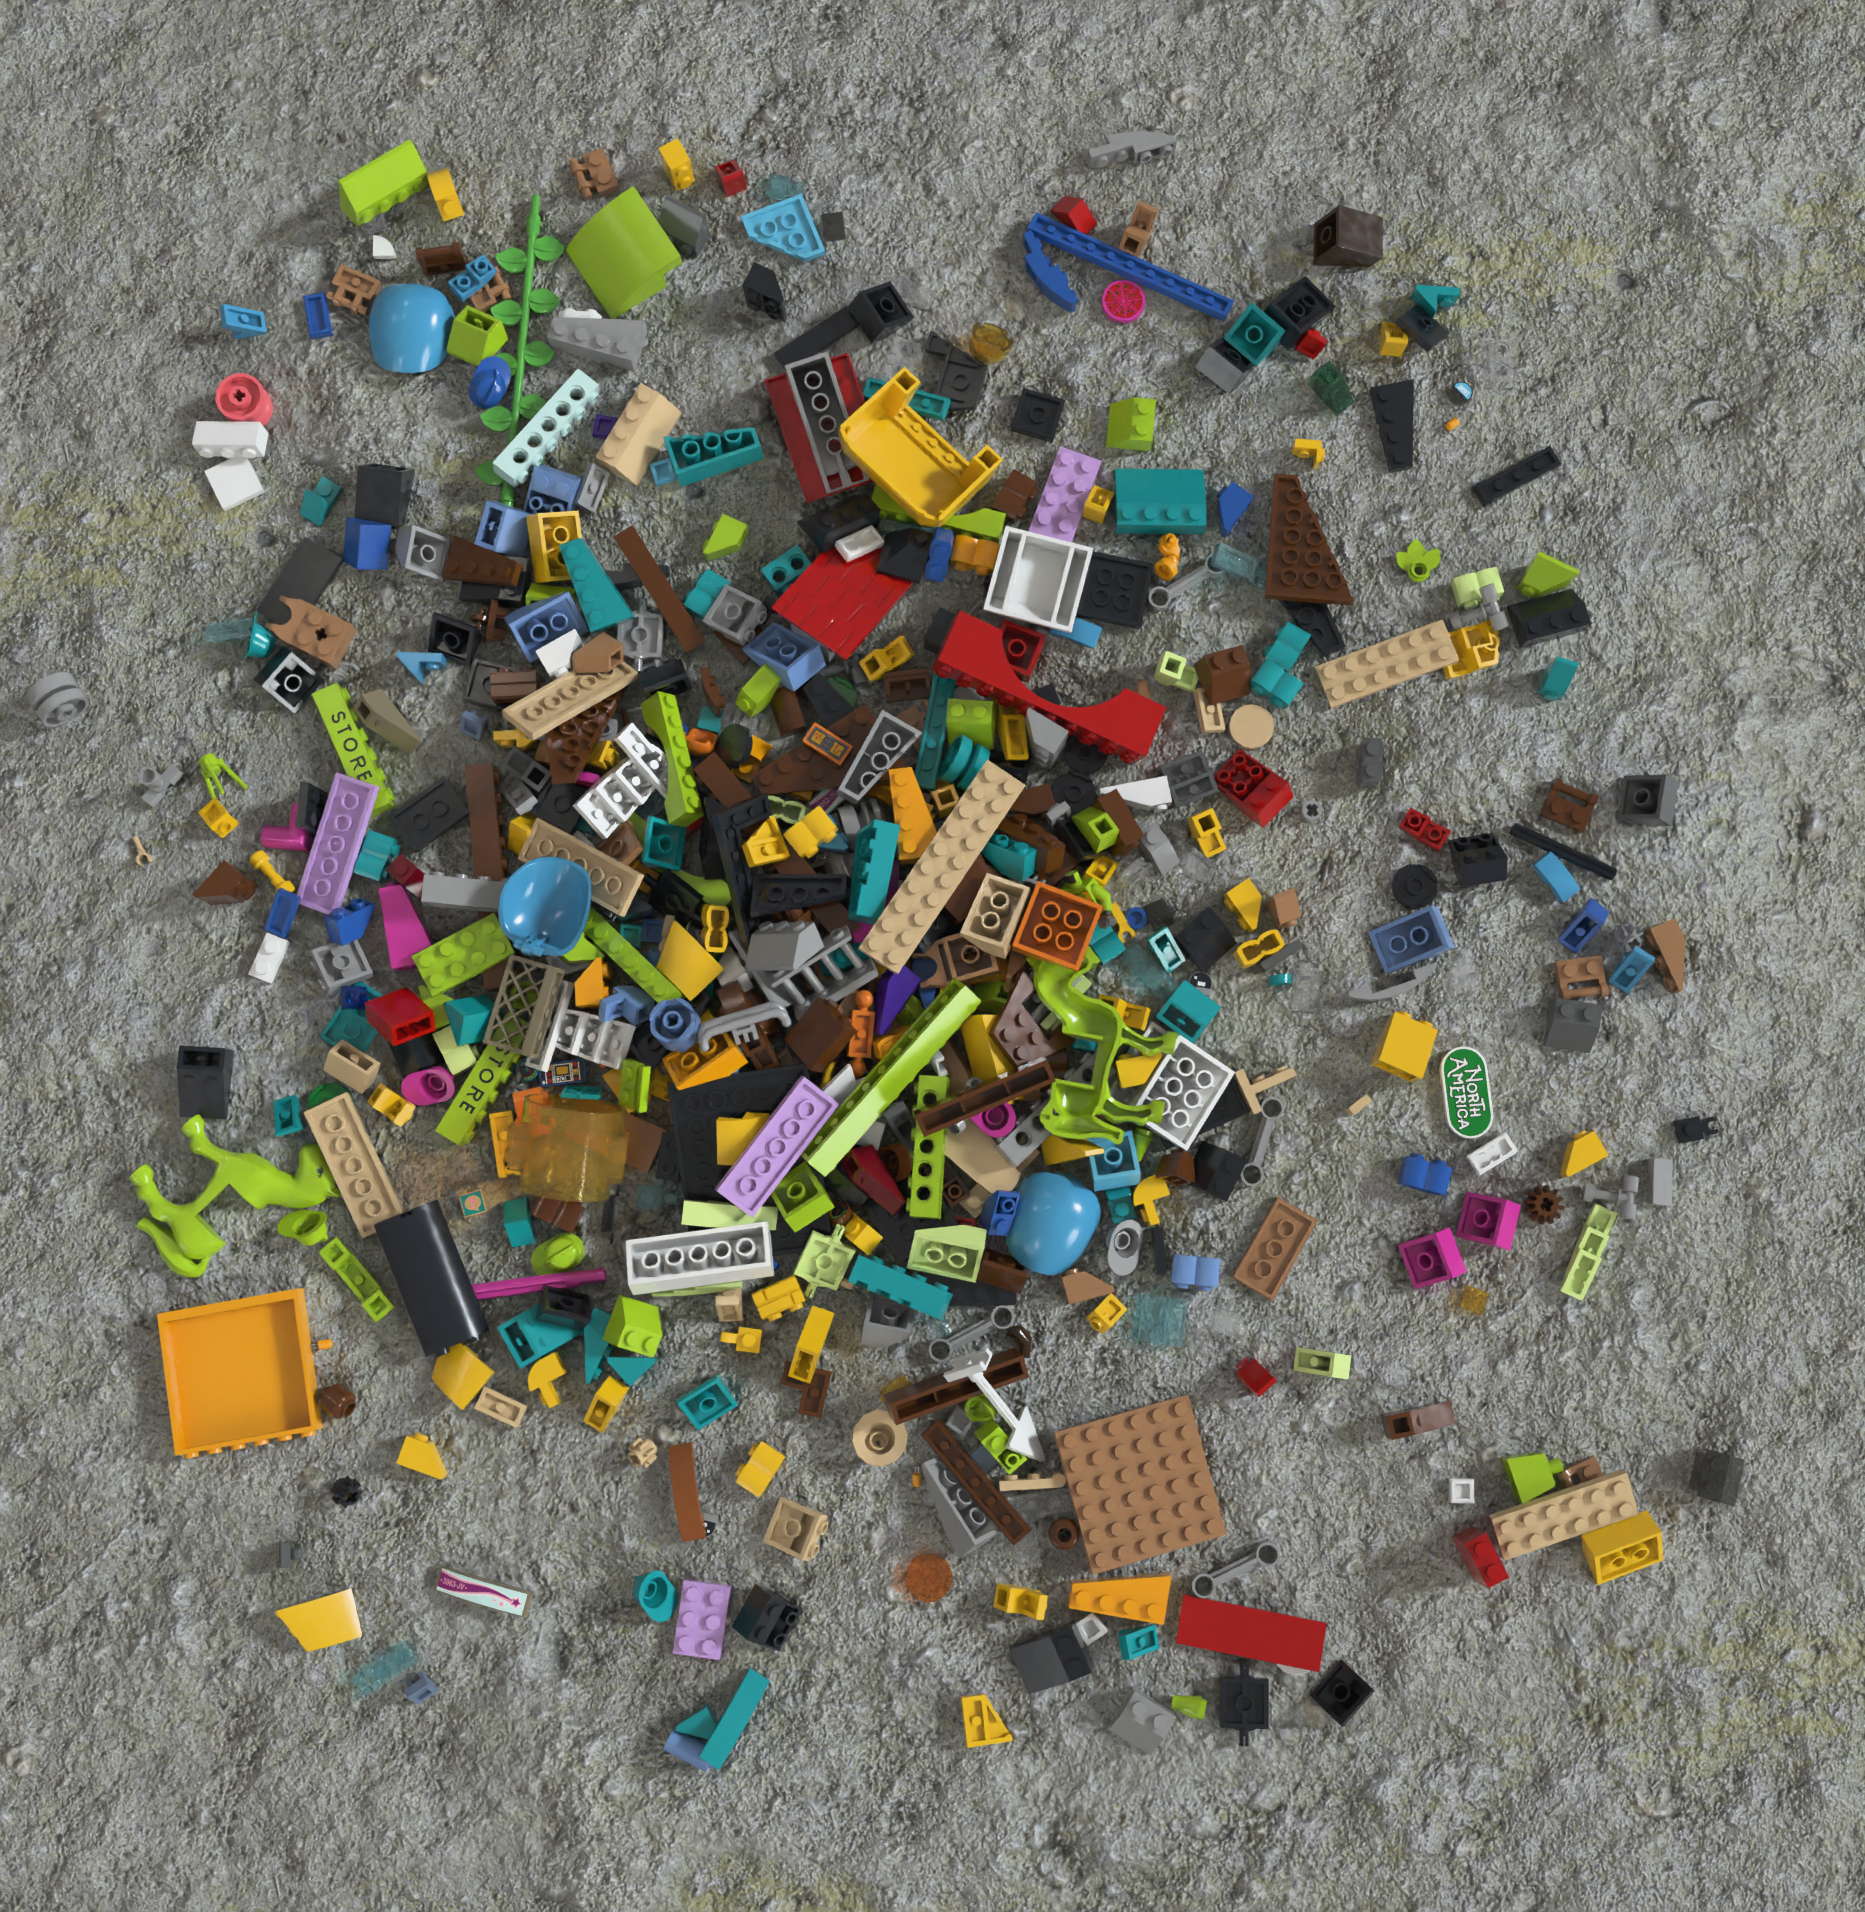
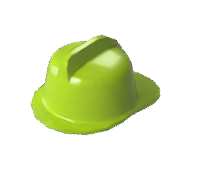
M296 1210L285 1215L279 1221L277 1231L284 1237L295 1238L304 1246H311L317 1242H326L328 1240L326 1234L328 1230L326 1224L327 1215L322 1211Z
M561 1233L545 1241L534 1250L531 1256L533 1271L538 1276L570 1271L580 1264L584 1257L585 1248L583 1242L577 1235L572 1233Z

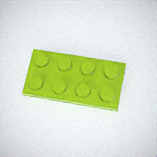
M492 913L416 953L412 958L432 997H436L508 959L510 954L516 955V952L510 940L502 931L497 915Z

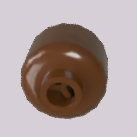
M338 1383L328 1386L320 1395L321 1409L335 1419L347 1418L356 1408L355 1394L342 1384Z
M1058 1517L1052 1521L1048 1529L1049 1539L1057 1549L1069 1550L1079 1540V1528L1071 1518Z

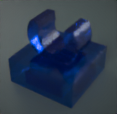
M341 986V1009L366 1010L365 1002L369 998L367 987Z

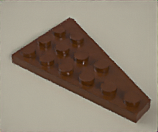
M1274 474L1264 599L1353 606L1354 597L1349 592L1346 585L1347 582L1340 572V567L1334 554L1331 553L1328 547L1327 539L1320 529V524L1314 511L1311 510L1308 504L1307 496L1301 488L1297 475Z
M864 704L826 728V730L853 746L852 751L841 767L802 743L751 775V779L759 791L767 793L768 796L802 791H820L830 788L838 789L876 719L867 705ZM900 757L890 769L907 768V765ZM889 770L877 783H890Z

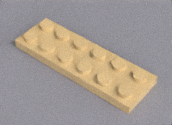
M1442 619L1315 666L1314 669L1331 710L1458 663L1459 658Z
M624 661L610 672L575 673L572 670L503 709V717L530 739L535 740L638 680V672Z
M536 818L517 858L527 863L541 857H558L582 866L590 876L591 900L622 917H625L644 877L642 873L540 818Z
M345 1092L305 1111L304 1115L362 1239L376 1233L375 1224L404 1213L349 1093Z
M1621 1469L1489 1515L1500 1555L1506 1561L1639 1515L1628 1473Z

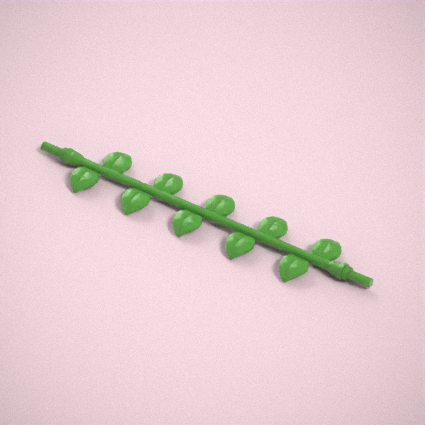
M537 194L532 195L530 214H528L525 221L526 233L528 235L526 254L516 247L508 248L496 254L498 264L505 271L516 274L525 269L521 306L515 301L505 300L491 307L492 315L502 320L505 326H514L520 321L516 359L508 353L495 355L507 362L510 367L511 377L515 374L512 409L510 412L505 407L495 406L480 414L484 425L494 432H505L510 427L508 445L518 435L520 414L523 418L532 420L547 403L536 394L522 397L525 361L530 366L542 367L548 364L555 354L544 342L534 341L527 344L530 308L535 313L548 314L559 304V298L548 289L540 288L532 291L535 256L541 261L551 262L559 258L564 251V246L554 237L543 236L536 240L542 224L540 221L541 217L539 216L540 196ZM543 457V461H542V463H541L540 465H543V464H544V462H545L544 457ZM521 458L515 460L516 463H523L525 461ZM488 460L476 467L475 472L485 484L499 486L504 483L499 502L514 507L515 491L513 486L494 472V460Z

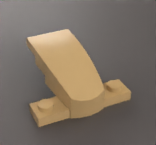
M968 1118L965 1121L966 1128L960 1135H955L948 1129L946 1130L945 1156L977 1183L970 1191V1195L959 1202L974 1219H977L981 1215L984 1201L997 1190L1012 1191L1021 1177L1020 1174L1041 1153L1035 1149L1017 1167L1012 1168L994 1148L996 1142ZM1025 1137L1018 1142L1019 1145H1024Z

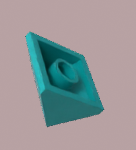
M1251 302L1224 339L1257 367L1277 348L1285 330Z
M648 816L641 860L646 868L680 871L687 827L670 825L666 820Z
M486 995L443 1003L457 1047L483 1041L495 1004ZM502 1008L500 1009V1012H499L500 1018H501V1016H502V1010H503Z
M720 1374L676 1400L678 1406L697 1430H700L738 1406L737 1401Z

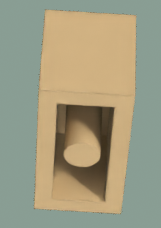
M342 1039L328 1052L323 1070L362 1094L375 1082L381 1063Z

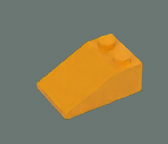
M730 1031L711 1037L708 1041L709 1050L707 1052L700 1050L697 1041L686 1052L672 1051L662 1059L678 1090L730 1076L748 1063L739 1045L736 1046L733 1034Z

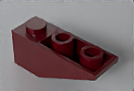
M873 1144L850 1150L841 1164L851 1181L889 1213L896 1215L906 1203V1200Z

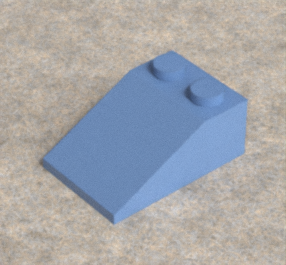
M568 591L526 605L503 617L529 663L539 658L536 650L573 629H576L579 636L589 631Z
M775 622L742 648L760 667L767 664L782 678L779 684L792 691L797 690L826 665L819 644Z
M1433 905L1368 932L1385 974L1455 949L1439 908Z

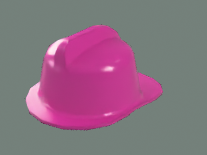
M439 1066L411 1073L402 1082V1094L409 1102L416 1105H429L447 1101L454 1095V1075Z
M1008 1102L970 1118L984 1133L996 1138L1009 1134L1016 1122L1015 1111Z

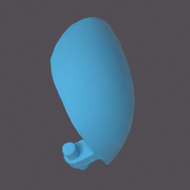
M414 283L394 284L379 291L371 307L369 339L374 360L380 367L394 372L418 373L431 370L443 362L448 355L446 349L453 320L455 319L452 306L446 296L434 288Z
M558 857L536 858L514 872L504 884L498 908L502 931L514 942V948L520 949L521 953L526 955H536L539 957L542 954L561 956L571 951L579 941L589 917L591 904L590 876L582 866Z
M1059 1170L1055 1174L1048 1172L1034 1173L1025 1178L1015 1189V1191L1020 1193L1010 1236H1005V1240L1012 1256L1021 1265L1034 1272L1056 1275L1069 1269L1086 1251L1095 1235L1101 1214L1099 1200L1091 1190L1082 1185V1180L1075 1178L1074 1174L1069 1172L1063 1173Z

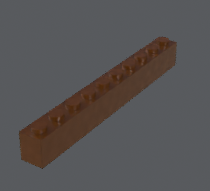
M715 752L693 769L697 773V776L694 777L703 788L707 785L712 791L709 796L726 807L752 797ZM769 817L741 830L743 837L747 840ZM781 831L790 857L785 860L768 863L767 865L773 873L817 874L808 862L799 856ZM839 900L807 906L813 912L811 916L813 921L819 927L823 924L828 930L825 933L826 936H829L833 930L842 928L845 925L848 926L852 937L862 929L857 921L847 920L848 910Z
M493 763L465 766L474 877L477 879L478 876L490 877L491 881L500 882L502 878H506V871H509L508 858H504L507 840L506 836L502 835V827H505L504 814L500 813L503 795L498 790V783L501 782V773ZM477 911L478 921L495 912ZM509 958L483 972L484 990L488 992L499 991ZM513 968L515 976H518V970ZM515 984L509 985L507 990H511Z

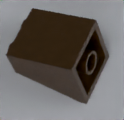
M1338 205L1314 223L1313 264L1322 266L1371 267L1383 258L1384 252L1383 217Z

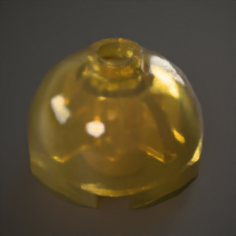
M984 322L983 326H978L979 323H975L968 340L969 350L973 356L986 365L1002 362L1008 356L1014 344L1012 336L1009 339L1006 336L1007 331L997 325Z

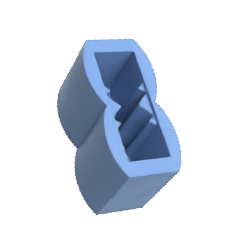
M1172 1254L1170 1282L1175 1283L1176 1288L1189 1289V1284L1198 1285V1290L1212 1291V1287H1218L1220 1259Z

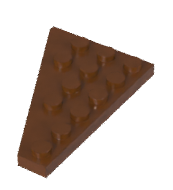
M548 682V683H539L540 688H542L543 686L549 684L550 682ZM628 685L545 733L552 785L576 783L624 696Z

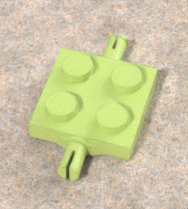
M836 1224L832 1236L823 1235L812 1230L793 1270L794 1275L802 1277L809 1282L804 1292L806 1297L809 1295V1298H813L817 1286L837 1291L856 1251L855 1247L840 1240L846 1229L844 1226L841 1225L840 1227V1224Z

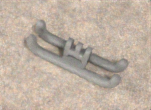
M767 1002L704 1022L698 1029L697 1041L700 1050L707 1052L709 1050L708 1041L711 1037L732 1031L737 1046L741 1045L740 1035H743L745 1043L750 1042L748 1037L750 1032H752L754 1040L759 1039L755 1023L771 1018H779L784 1027H789L791 1019L783 1005L777 1002Z

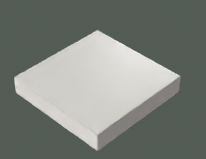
M235 456L204 471L224 511L265 493L249 458Z

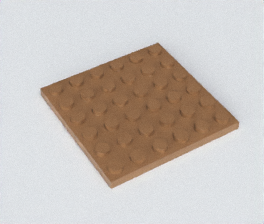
M1188 1394L1053 1432L1092 1575L1227 1535Z

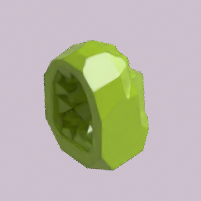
M914 995L909 996L904 1003L905 1007L902 1012L895 1016L903 1026H911L924 1012L921 1002Z

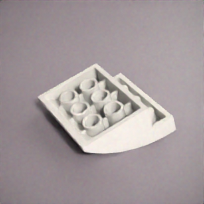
M1148 1021L1145 1031H1140L1139 1035L1155 1038L1161 1037L1167 1031L1154 1022ZM1177 1034L1173 1055L1161 1052L1162 1057L1145 1084L1119 1089L1114 1073L1108 1082L1110 1096L1125 1105L1139 1106L1148 1105L1153 1100L1165 1101L1161 1124L1149 1121L1143 1127L1187 1151L1235 1072ZM1130 1047L1126 1053H1131L1132 1057L1141 1056V1052L1133 1047Z

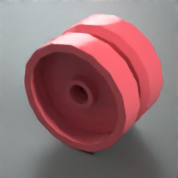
M244 373L230 375L220 382L216 390L215 401L217 407L228 421L260 422L264 426L272 416L273 403L270 395L260 382L251 375Z

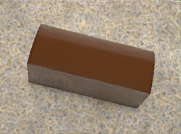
M785 686L776 689L770 705L781 739L807 731L795 691Z

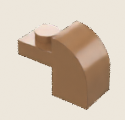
M1139 200L1118 249L1139 258L1151 236L1159 209Z

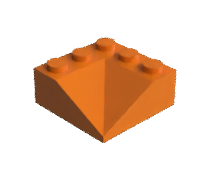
M1037 881L1011 950L1078 972L1103 906Z

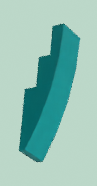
M748 1669L724 1708V1712L712 1730L710 1738L698 1755L701 1759L718 1770L721 1769L758 1705L770 1680L753 1669Z

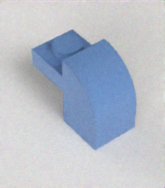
M613 987V995L600 1000L598 1018L605 1023L623 1016L635 1026L649 1020L655 1000L637 987Z

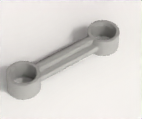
M1212 553L1206 558L1203 566L1166 588L1161 586L1153 588L1147 599L1149 608L1155 612H1162L1168 608L1170 600L1208 577H1221L1227 568V559L1220 553ZM1212 559L1221 561L1223 570L1219 572L1211 571L1208 567V562ZM1155 593H1162L1166 596L1167 602L1162 606L1155 605L1152 602L1151 596Z
M1268 1097L1260 1103L1262 1109L1259 1112L1261 1120L1248 1162L1244 1169L1246 1167H1255L1259 1172V1178L1256 1182L1249 1183L1244 1179L1243 1171L1239 1177L1241 1183L1248 1187L1256 1186L1263 1180L1264 1173L1261 1164L1275 1120L1280 1118L1284 1112L1282 1101L1276 1097ZM1269 1100H1273L1279 1106V1114L1275 1117H1268L1263 1111V1106Z
M999 1305L992 1310L990 1316L947 1339L937 1338L933 1340L929 1346L930 1357L936 1362H945L950 1358L952 1352L996 1328L1006 1329L1010 1327L1014 1322L1012 1309L1005 1305ZM1001 1308L1007 1309L1011 1314L1010 1322L1003 1326L998 1325L994 1320L995 1312ZM937 1342H944L949 1348L948 1355L943 1359L934 1357L932 1353V1347Z
M1261 1541L1256 1545L1253 1553L1210 1574L1206 1572L1196 1573L1190 1582L1191 1589L1196 1596L1209 1598L1214 1594L1217 1586L1260 1565L1266 1567L1274 1566L1280 1558L1279 1549L1270 1541ZM1269 1545L1274 1548L1275 1556L1270 1562H1263L1259 1558V1550L1262 1546ZM1202 1576L1208 1577L1212 1582L1211 1589L1207 1593H1199L1195 1589V1582Z

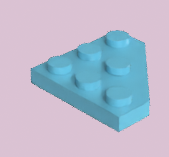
M802 194L741 216L748 238L752 241L803 262L826 255Z

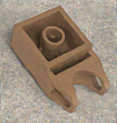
M281 595L279 598L281 603L291 609V619L284 625L266 622L264 627L276 634L284 644L337 670L357 630L352 624L310 603ZM324 634L327 635L326 639H320Z
M960 933L936 940L924 954L912 953L914 960L920 958L932 959L937 963V971L934 976L920 983L922 990L929 988L944 989L954 977L964 984L1000 973L996 956L982 951L961 936ZM969 951H973L974 954L977 953V956L972 961L965 959V957L969 956Z

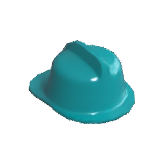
M258 611L255 614L252 633L245 651L244 660L247 656L256 658L269 657L275 646L274 635L257 623Z
M655 1570L641 1576H635L633 1587L634 1599L652 1620L656 1622L667 1621L677 1608L678 1596L666 1575L662 1571Z

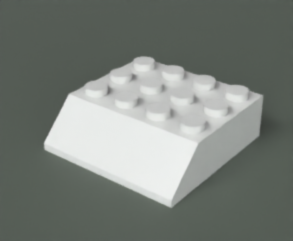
M1006 526L983 611L1071 633L1093 548Z

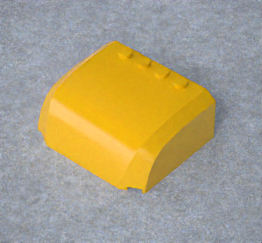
M903 367L840 425L839 437L844 454L921 526L941 527L989 482L1003 459L988 445L980 450L970 463L908 405L921 382L907 368Z

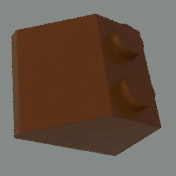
M1243 645L1204 655L1193 665L1210 706L1250 694L1251 665Z
M223 860L192 895L210 905L243 903L255 894V889L258 885L239 868Z

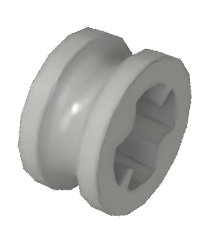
M1314 800L1308 801L1301 808V817L1307 822H1315L1322 815L1323 809L1319 802ZM1309 806L1310 809L1312 808V806L1315 807V814L1317 816L1314 817L1313 814L1309 816L1307 814L1308 809L1306 807Z

